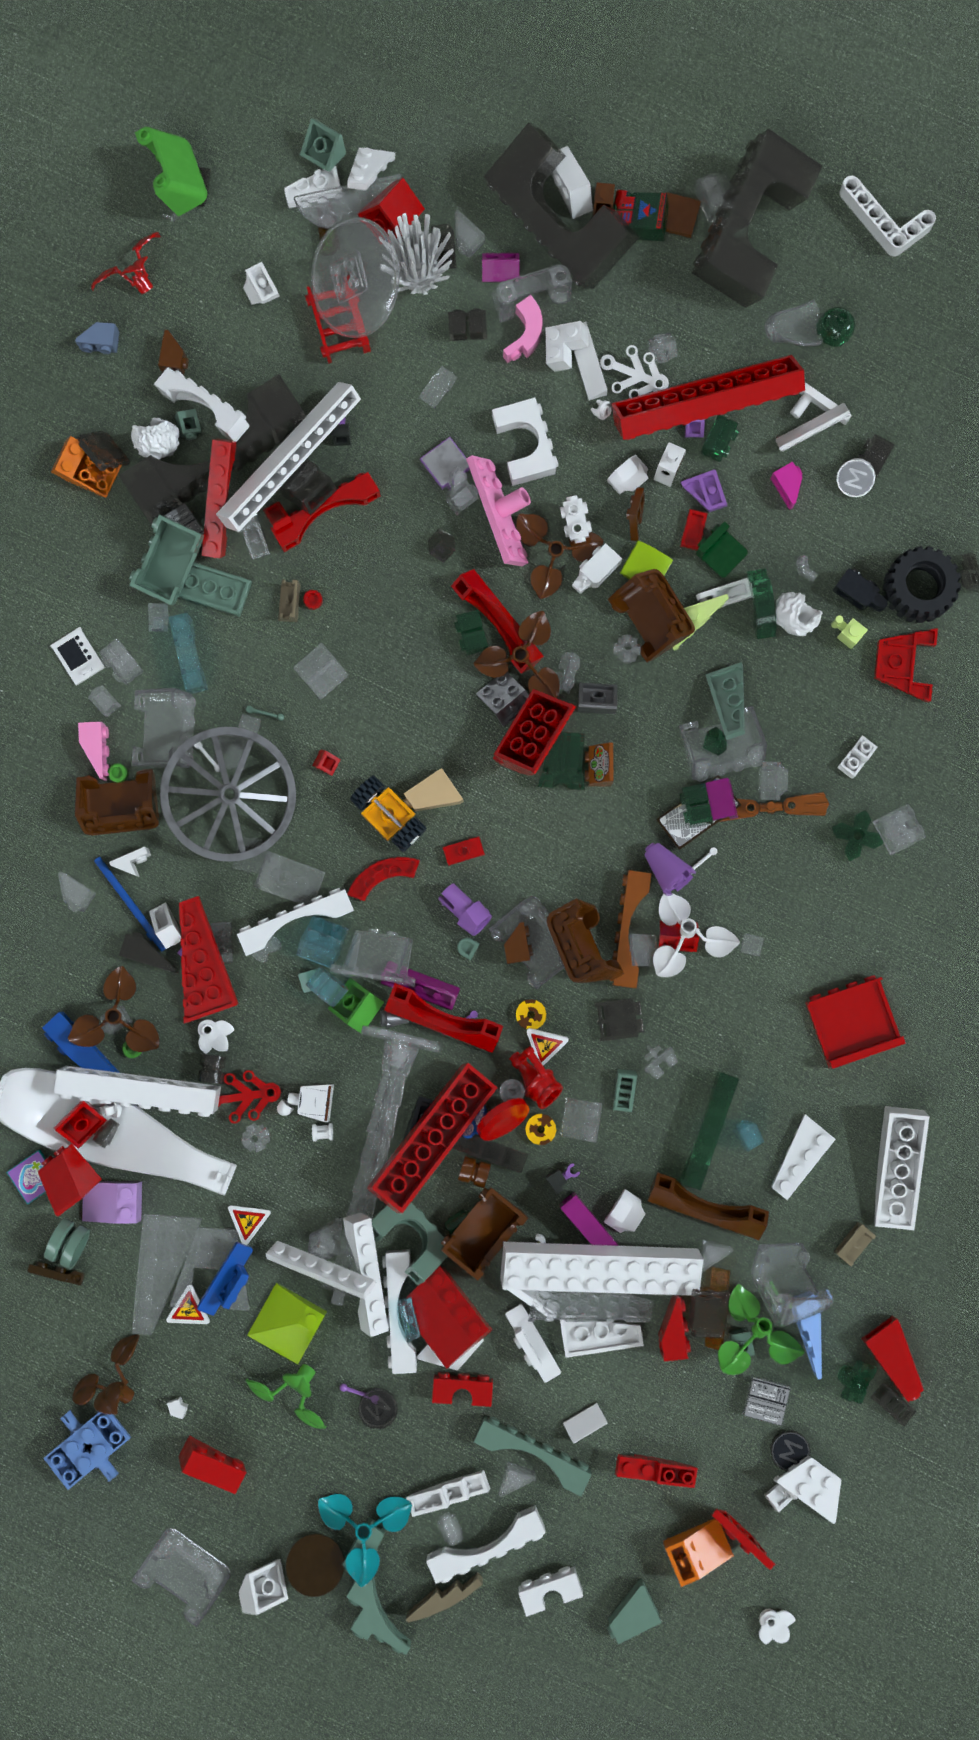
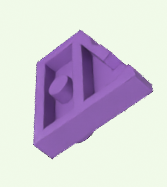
M716 469L681 481L682 487L708 512L727 506Z

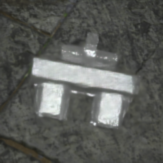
M659 1045L654 1049L650 1046L646 1047L649 1053L644 1058L647 1062L652 1057L654 1059L643 1070L647 1074L650 1073L655 1079H659L664 1074L663 1070L658 1066L662 1061H665L670 1068L679 1062L673 1053V1048L669 1046L661 1054L657 1055L662 1050Z

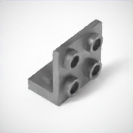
M508 672L502 677L494 678L476 693L493 711L503 726L507 725L518 715L529 696L526 690Z

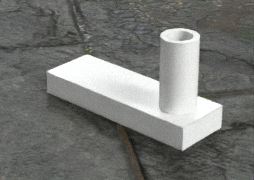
M805 383V391L800 392L802 396L790 413L799 419L811 402L825 412L838 405ZM851 414L839 422L846 425L851 418Z

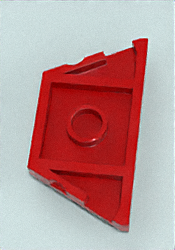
M716 1509L711 1514L724 1527L725 1533L732 1540L735 1538L738 1540L740 1547L748 1555L751 1552L769 1570L773 1568L775 1563L766 1555V1551L759 1542L726 1510Z

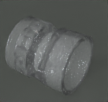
M510 1078L501 1084L499 1094L504 1102L514 1098L523 1099L525 1089L519 1080Z

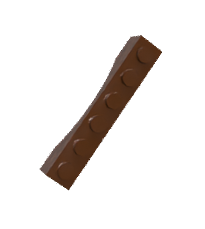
M658 1172L650 1187L648 1202L753 1239L760 1240L767 1228L769 1211L752 1205L727 1206L706 1201L685 1189L677 1179Z

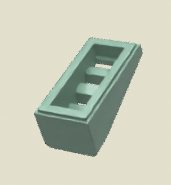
M617 1069L613 1110L632 1112L637 1082L636 1071ZM621 1078H631V1080H624ZM620 1085H628L630 1088H622ZM619 1093H627V1094H630V1095H629V1096H621V1095H619ZM618 1100L629 1101V1104H620Z

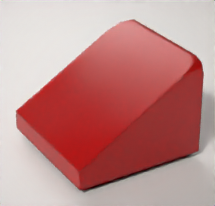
M321 749L312 766L332 776L341 759Z

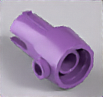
M454 883L442 892L444 897L440 896L438 899L443 906L459 919L457 925L472 936L477 935L483 930L492 918L489 910L480 901L474 903Z

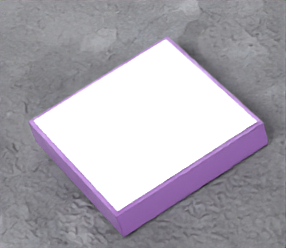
M451 437L420 458L422 464L442 490L470 470L466 457Z

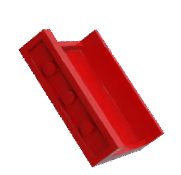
M875 975L864 978L865 982L863 983L851 982L846 984L845 989L839 990L837 987L828 990V995L821 997L820 994L809 997L810 1001L805 1002L829 1069H834L906 1044L904 1037L900 1036L880 981L883 980L882 977L876 978Z

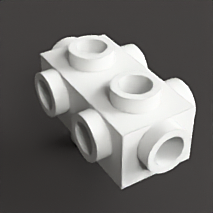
M577 496L567 497V501L563 502L564 507H560L562 519L566 518L567 526H564L565 535L570 537V540L575 541V543L585 542L586 538L589 537V532H592L591 523L586 521L585 514L588 513L587 503L583 502L582 498L578 499ZM576 525L581 526V530L579 532L574 531V527Z

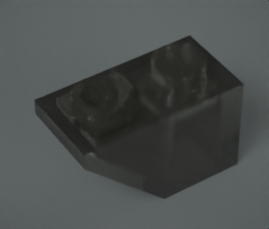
M450 224L431 226V234L433 227L440 229L441 237L438 247L443 243L448 232L451 234L437 259V263L449 250L453 249V253L440 267L452 260L449 269L456 268L453 228Z

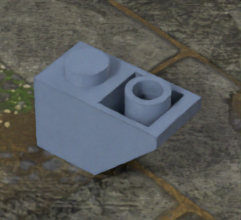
M96 322L78 336L75 342L79 349L84 352L117 353L119 330L115 324Z

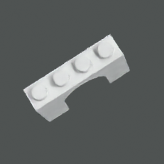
M536 398L492 409V418L497 434L517 428H524L531 431L538 440V447L530 456L507 462L512 486L554 475L556 467H558L557 458L552 456L551 453L553 449L551 438L547 439L546 432H548L546 421L541 419L543 414L540 403L537 404Z

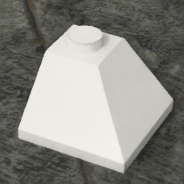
M276 1559L246 1574L239 1590L242 1613L258 1615L288 1600L281 1559Z

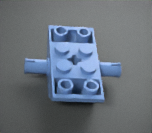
M70 1410L60 1418L70 1430V1436L45 1456L44 1460L67 1490L94 1468H99L108 1482L119 1474L108 1460V1456L127 1442L131 1436L114 1415L98 1412L85 1424H80Z

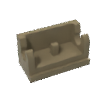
M282 580L279 621L298 622L300 584L298 580H292V582Z
M857 1222L833 1252L852 1267L855 1260L876 1236L863 1224Z

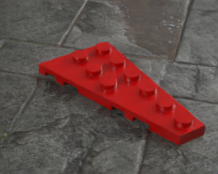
M199 896L179 903L184 1024L239 1004Z

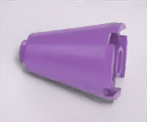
M651 843L646 847L644 856L666 896L673 895L671 891L674 889L677 892L692 880L693 876L691 874H696V871L660 843Z

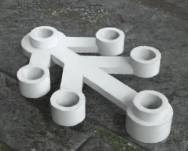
M634 345L628 346L626 353L631 358L635 369L616 362L615 358L611 355H604L600 360V365L604 370L615 369L632 376L622 382H614L612 385L614 393H621L623 389L641 381L649 384L640 389H632L629 392L630 398H632L631 393L633 391H637L638 396L651 391L655 392L666 389L669 386L668 378L659 373L655 363V355L651 352L646 353L643 359L649 365L652 376L645 374L637 354L638 349ZM635 348V354L630 355L629 349ZM649 354L653 356L651 362L646 361V356ZM605 359L611 360V364L609 366H605ZM657 380H661L663 382V385L661 387L656 386ZM616 384L621 385L620 391H615L614 386Z

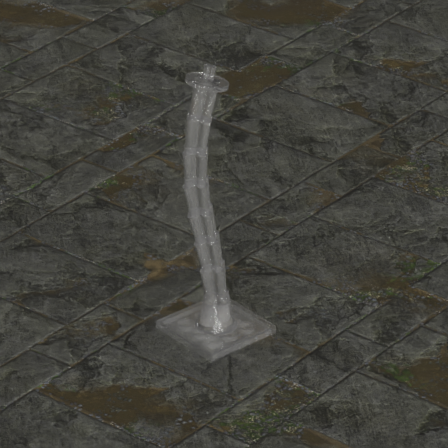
M364 1025L361 1034L384 1039L381 1069L383 1074L374 1098L376 1103L367 1128L368 1136L360 1158L361 1165L352 1190L354 1194L346 1217L361 1212L372 1220L376 1198L378 1197L370 1192L367 1187L387 1162L390 1140L394 1136L398 1107H401L405 1078L409 1076L420 1049L440 1053L443 1051L444 1043L373 1025ZM344 1228L336 1252L338 1255L335 1264L357 1273L354 1257ZM324 1282L321 1284L322 1288L333 1291L331 1304L342 1306L345 1295L357 1297Z

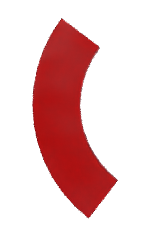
M395 857L378 861L357 876L350 886L347 895L366 901L372 889L386 879L399 876L414 879L420 860L409 857Z

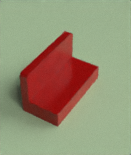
M660 920L658 948L671 946L675 950L682 936L680 934L681 925L677 922L675 925L668 926ZM695 933L692 938H685L679 951L697 952L698 934Z

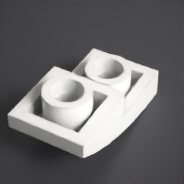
M862 735L837 768L853 779L869 760L877 746Z

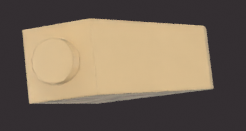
M442 768L404 793L406 798L403 800L415 812L464 802Z

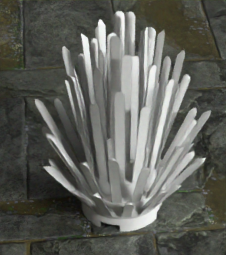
M403 213L402 218L401 216L397 217L400 227L399 231L398 225L395 226L397 239L393 231L388 229V235L393 246L379 237L380 243L395 259L397 265L383 254H381L382 259L395 268L397 272L381 264L380 270L395 276L392 277L394 280H390L391 283L404 286L396 289L397 291L401 292L409 289L412 290L411 294L423 293V295H426L428 290L438 287L433 285L435 282L447 280L450 277H441V273L449 269L452 260L442 267L440 266L453 253V249L449 250L438 263L437 259L451 234L448 232L443 243L438 247L441 237L440 229L433 227L432 234H428L429 214H425L423 232L421 231L418 215H413L414 220L412 225H409L407 215Z

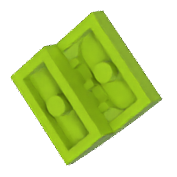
M637 541L620 574L630 580L635 574L657 569L665 576L673 559L646 543Z

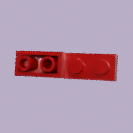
M618 1454L615 1475L623 1478L655 1481L657 1484L695 1488L698 1468L651 1456Z

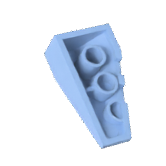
M812 1292L790 1298L789 1302L813 1373L817 1379H821V1313L819 1308L822 1306L819 1297L815 1296Z

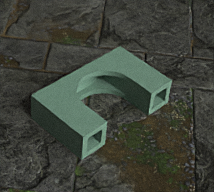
M412 1203L408 1205L402 1214L396 1213L386 1205L371 1220L374 1240L376 1242L381 1240L395 1225L399 1224L409 1225L419 1233L422 1240L421 1253L404 1271L417 1285L423 1283L448 1257L441 1251L443 1245L440 1243L444 1237L438 1232V1228L425 1218L424 1213Z

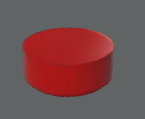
M316 590L307 591L303 597L304 604L308 609L316 610L322 605V596Z

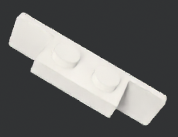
M519 1304L506 1312L505 1315L515 1331L516 1337L513 1339L519 1349L523 1348L526 1353L524 1359L528 1366L532 1365L535 1370L537 1369L545 1383L561 1374V1370L524 1306Z

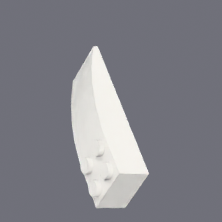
M885 1106L876 1182L874 1225L877 1227L915 1229L929 1124V1115L924 1110Z

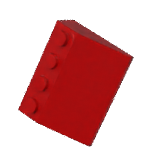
M439 1266L399 1304V1307L446 1369L492 1331V1328L445 1267Z

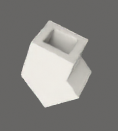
M181 1397L170 1400L167 1403L171 1416L180 1419L185 1417L189 1404L183 1403Z

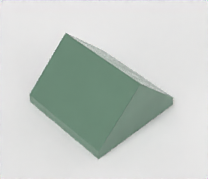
M311 118L300 155L330 172L346 154L343 137L340 133Z

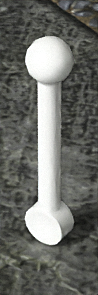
M196 743L194 747L205 755L214 766L216 772H220L219 765L204 750L202 743Z
M711 848L709 853L692 868L695 870L711 855H716L717 849Z

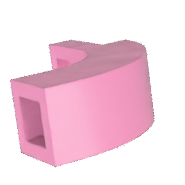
M532 295L516 305V314L523 322L525 331L518 340L503 350V358L507 363L511 360H517L522 353L528 358L536 350L541 340L542 314Z

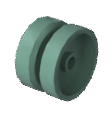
M66 1218L62 1219L47 1244L44 1258L53 1263L60 1259L62 1267L69 1270L72 1269L87 1244L90 1229L81 1225L75 1229L73 1221Z

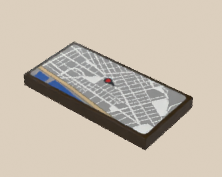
M717 775L709 782L721 779V777ZM705 784L656 820L677 849L681 850L722 819L714 821L712 819ZM734 796L736 809H738L741 803Z

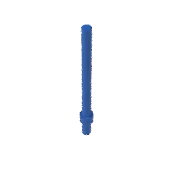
M101 857L94 860L95 864L147 932L146 936L149 940H153L161 952L166 950L155 934L154 928Z

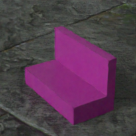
M482 253V282H519V253Z
M724 778L706 782L713 821L727 817L730 819L738 818L730 779Z

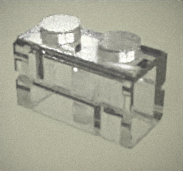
M118 639L112 641L99 652L103 656L100 660L107 668L111 667L113 669L112 675L118 682L122 681L126 685L143 672V669Z

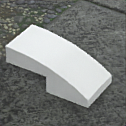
M778 1483L764 1494L776 1512H780L791 1500L798 1499Z

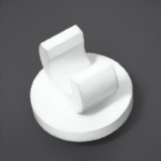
M597 400L598 409L591 408V411L599 419L605 420L611 414V404L608 401Z
M115 1101L100 1107L101 1115H111L113 1118L119 1117L122 1111V1106L119 1105V1102Z

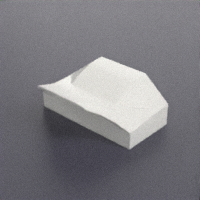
M262 262L245 270L247 278L243 289L252 305L256 303L264 304L279 297V293Z
M634 455L619 466L607 481L619 495L623 491H635L637 487L649 479L647 476L648 468L637 455Z
M624 1189L604 1220V1223L620 1233L624 1231L635 1232L645 1216L641 1206V1199Z

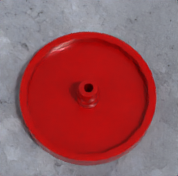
M522 1098L505 1101L493 1108L481 1119L477 1126V1132L485 1141L500 1138L519 1126L527 1117L530 1108Z

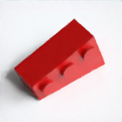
M190 1435L178 1456L182 1473L233 1494H236L247 1473L241 1460L231 1458Z

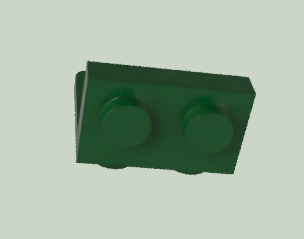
M725 521L721 525L717 524L710 531L711 536L708 539L704 537L697 546L699 548L696 553L721 578H726L748 554V550L728 533L730 526Z

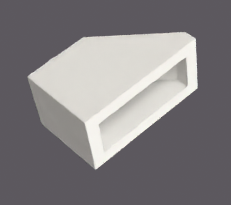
M165 902L149 911L155 934L167 949L178 944L181 941V930L167 903Z

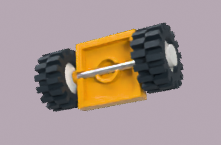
M373 775L355 790L356 792L352 794L350 800L360 810H364L361 815L387 841L394 836L392 842L404 852L423 835L427 828L414 817L415 813L389 787L381 794L385 786Z

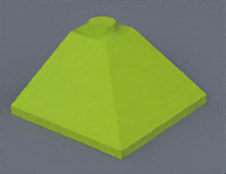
M276 1283L247 1336L292 1362L299 1364L327 1311Z

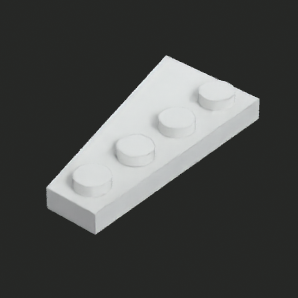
M803 1114L802 1121L794 1134L792 1143L788 1147L786 1156L771 1185V1188L786 1200L789 1199L836 1140L806 1114Z
M560 1317L566 1358L644 1346L640 1324Z

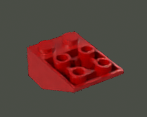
M672 1295L658 1332L660 1354L664 1362L688 1359L687 1353L691 1352L690 1342L687 1336H685V1332H688L687 1320H685L682 1312H686L685 1302L682 1296Z

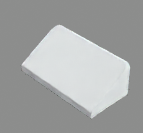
M595 1403L563 1422L572 1442L576 1443L606 1425L607 1420L598 1404Z

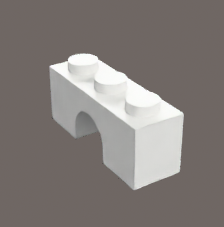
M569 1566L563 1567L554 1574H543L540 1576V1579L534 1581L531 1579L526 1580L518 1586V1593L526 1617L545 1610L543 1597L548 1591L555 1590L559 1592L564 1603L583 1597L582 1587L575 1566L571 1568Z

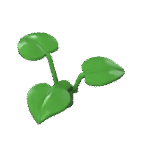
M738 1284L732 1290L728 1300L729 1312L737 1321L747 1319L748 1322L754 1323L751 1329L753 1335L741 1348L734 1341H726L720 1346L718 1361L723 1373L738 1375L748 1369L751 1357L744 1349L756 1337L763 1338L767 1335V1343L770 1345L769 1354L779 1364H789L805 1353L801 1345L786 1332L774 1331L772 1333V1323L769 1319L765 1317L759 1319L756 1317L760 1312V1303L751 1292L746 1290L741 1284Z
M302 1364L296 1374H284L282 1378L285 1383L275 1391H270L267 1386L259 1382L248 1380V1378L245 1380L256 1396L268 1402H272L273 1396L288 1385L302 1395L299 1409H295L297 1417L310 1427L326 1429L327 1426H324L323 1421L317 1414L304 1408L305 1398L311 1396L309 1382L315 1375V1371L310 1366Z

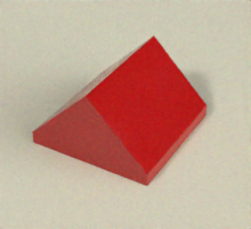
M80 1101L54 1129L79 1149L107 1120L88 1101Z

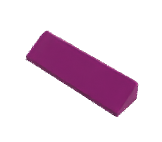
M388 962L381 980V984L392 988L396 983L412 989L421 999L450 1010L453 1009L460 991L459 987L393 962Z

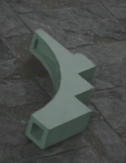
M370 1517L366 1521V1523H368L369 1525L376 1522ZM381 1524L372 1529L370 1538L366 1540V1549L373 1548L377 1551L385 1533V1528ZM358 1538L355 1539L344 1558L342 1565L346 1571L347 1555L355 1548L362 1549V1541ZM373 1577L363 1587H359L354 1580L346 1596L352 1605L361 1606L352 1622L351 1630L353 1634L360 1639L365 1638L366 1640L369 1639L371 1634H374L378 1641L386 1642L391 1645L395 1652L399 1654L402 1652L406 1655L410 1649L411 1640L402 1634L387 1617L376 1591L375 1578Z

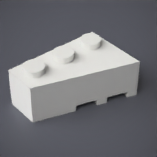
M566 146L547 154V170L550 175L552 174L572 219L593 211L590 182L569 147Z

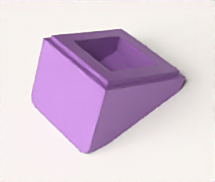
M695 420L685 425V437H704L705 420Z

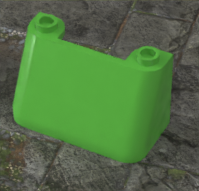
M144 127L135 132L137 141L142 146H146L155 155L156 160L161 163L163 172L156 176L153 182L156 195L178 217L202 204L207 198V190L190 143L183 137L151 127Z

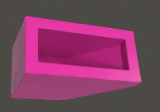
M791 462L773 472L770 478L789 510L793 509L796 504L802 481L801 469Z

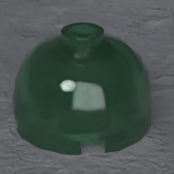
M843 307L830 308L819 318L816 325L818 336L821 335L825 344L832 347H840L853 336L855 319L852 313Z

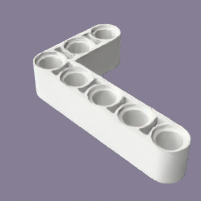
M856 176L846 177L841 186V198L890 256L900 255L929 233L935 223L936 215L934 212L924 210L899 228Z

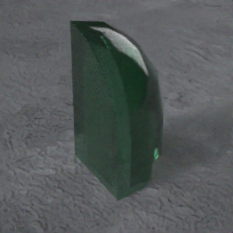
M718 727L707 731L702 748L717 756L727 750V740L724 732Z

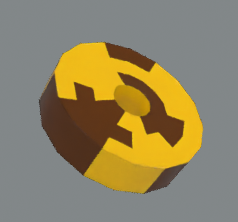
M529 999L523 1001L516 1010L517 1022L525 1029H538L546 1020L545 1007L537 1000ZM533 1011L535 1013L534 1018H529L527 1013Z
M535 1114L526 1123V1135L534 1144L546 1145L555 1137L556 1124L546 1114ZM538 1126H543L544 1132L539 1133L537 1131Z

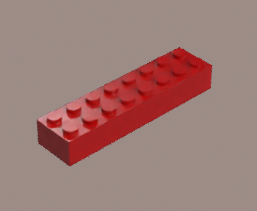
M469 1063L462 1064L368 1185L367 1189L393 1211L402 1214L498 1087Z

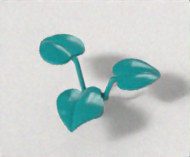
M334 1494L319 1499L318 1508L321 1518L329 1528L340 1530L347 1521L356 1529L355 1535L362 1541V1549H353L346 1558L347 1571L359 1587L365 1586L373 1579L380 1563L377 1551L373 1548L366 1549V1540L370 1538L372 1529L381 1522H383V1527L390 1532H398L403 1529L408 1522L412 1503L407 1499L388 1497L382 1500L376 1509L380 1519L371 1525L368 1523L357 1525L348 1518L353 1511V1506L347 1496Z

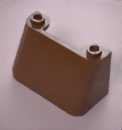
M657 569L635 574L608 598L614 611L628 613L644 639L645 643L640 647V652L647 663L653 661L695 631L692 620L664 575Z
M142 769L136 773V780L119 783L99 784L98 780L93 776L77 777L75 817L82 831L87 835H103L156 828L159 825V815L153 769Z
M577 898L551 912L546 921L568 977L576 983L611 980L624 974L620 963L616 960H603L590 929L594 928L600 920L596 906Z
M485 1187L478 1196L480 1200L451 1236L447 1234L440 1243L443 1245L441 1251L477 1281L483 1276V1271L486 1269L485 1265L488 1267L491 1260L503 1247V1242H507L512 1234L518 1230L516 1226H523L528 1220L527 1214L492 1187L489 1189Z

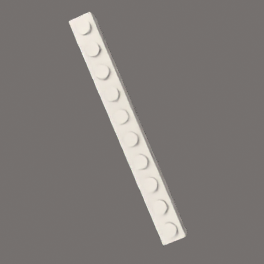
M338 382L216 513L226 528L240 532L354 408L361 398L352 385Z

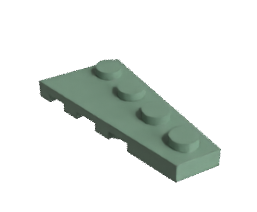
M740 662L706 674L726 740L745 734L743 664Z

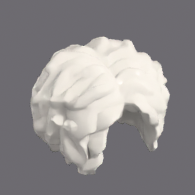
M159 417L152 418L151 426H132L131 438L134 448L139 451V455L142 457L159 460L166 456H172L179 445V428L167 420H161Z
M787 592L782 593L776 600V607L773 609V619L788 634L806 636L808 632H812L819 625L823 613L821 610L807 606L804 603V594L800 592L798 594Z

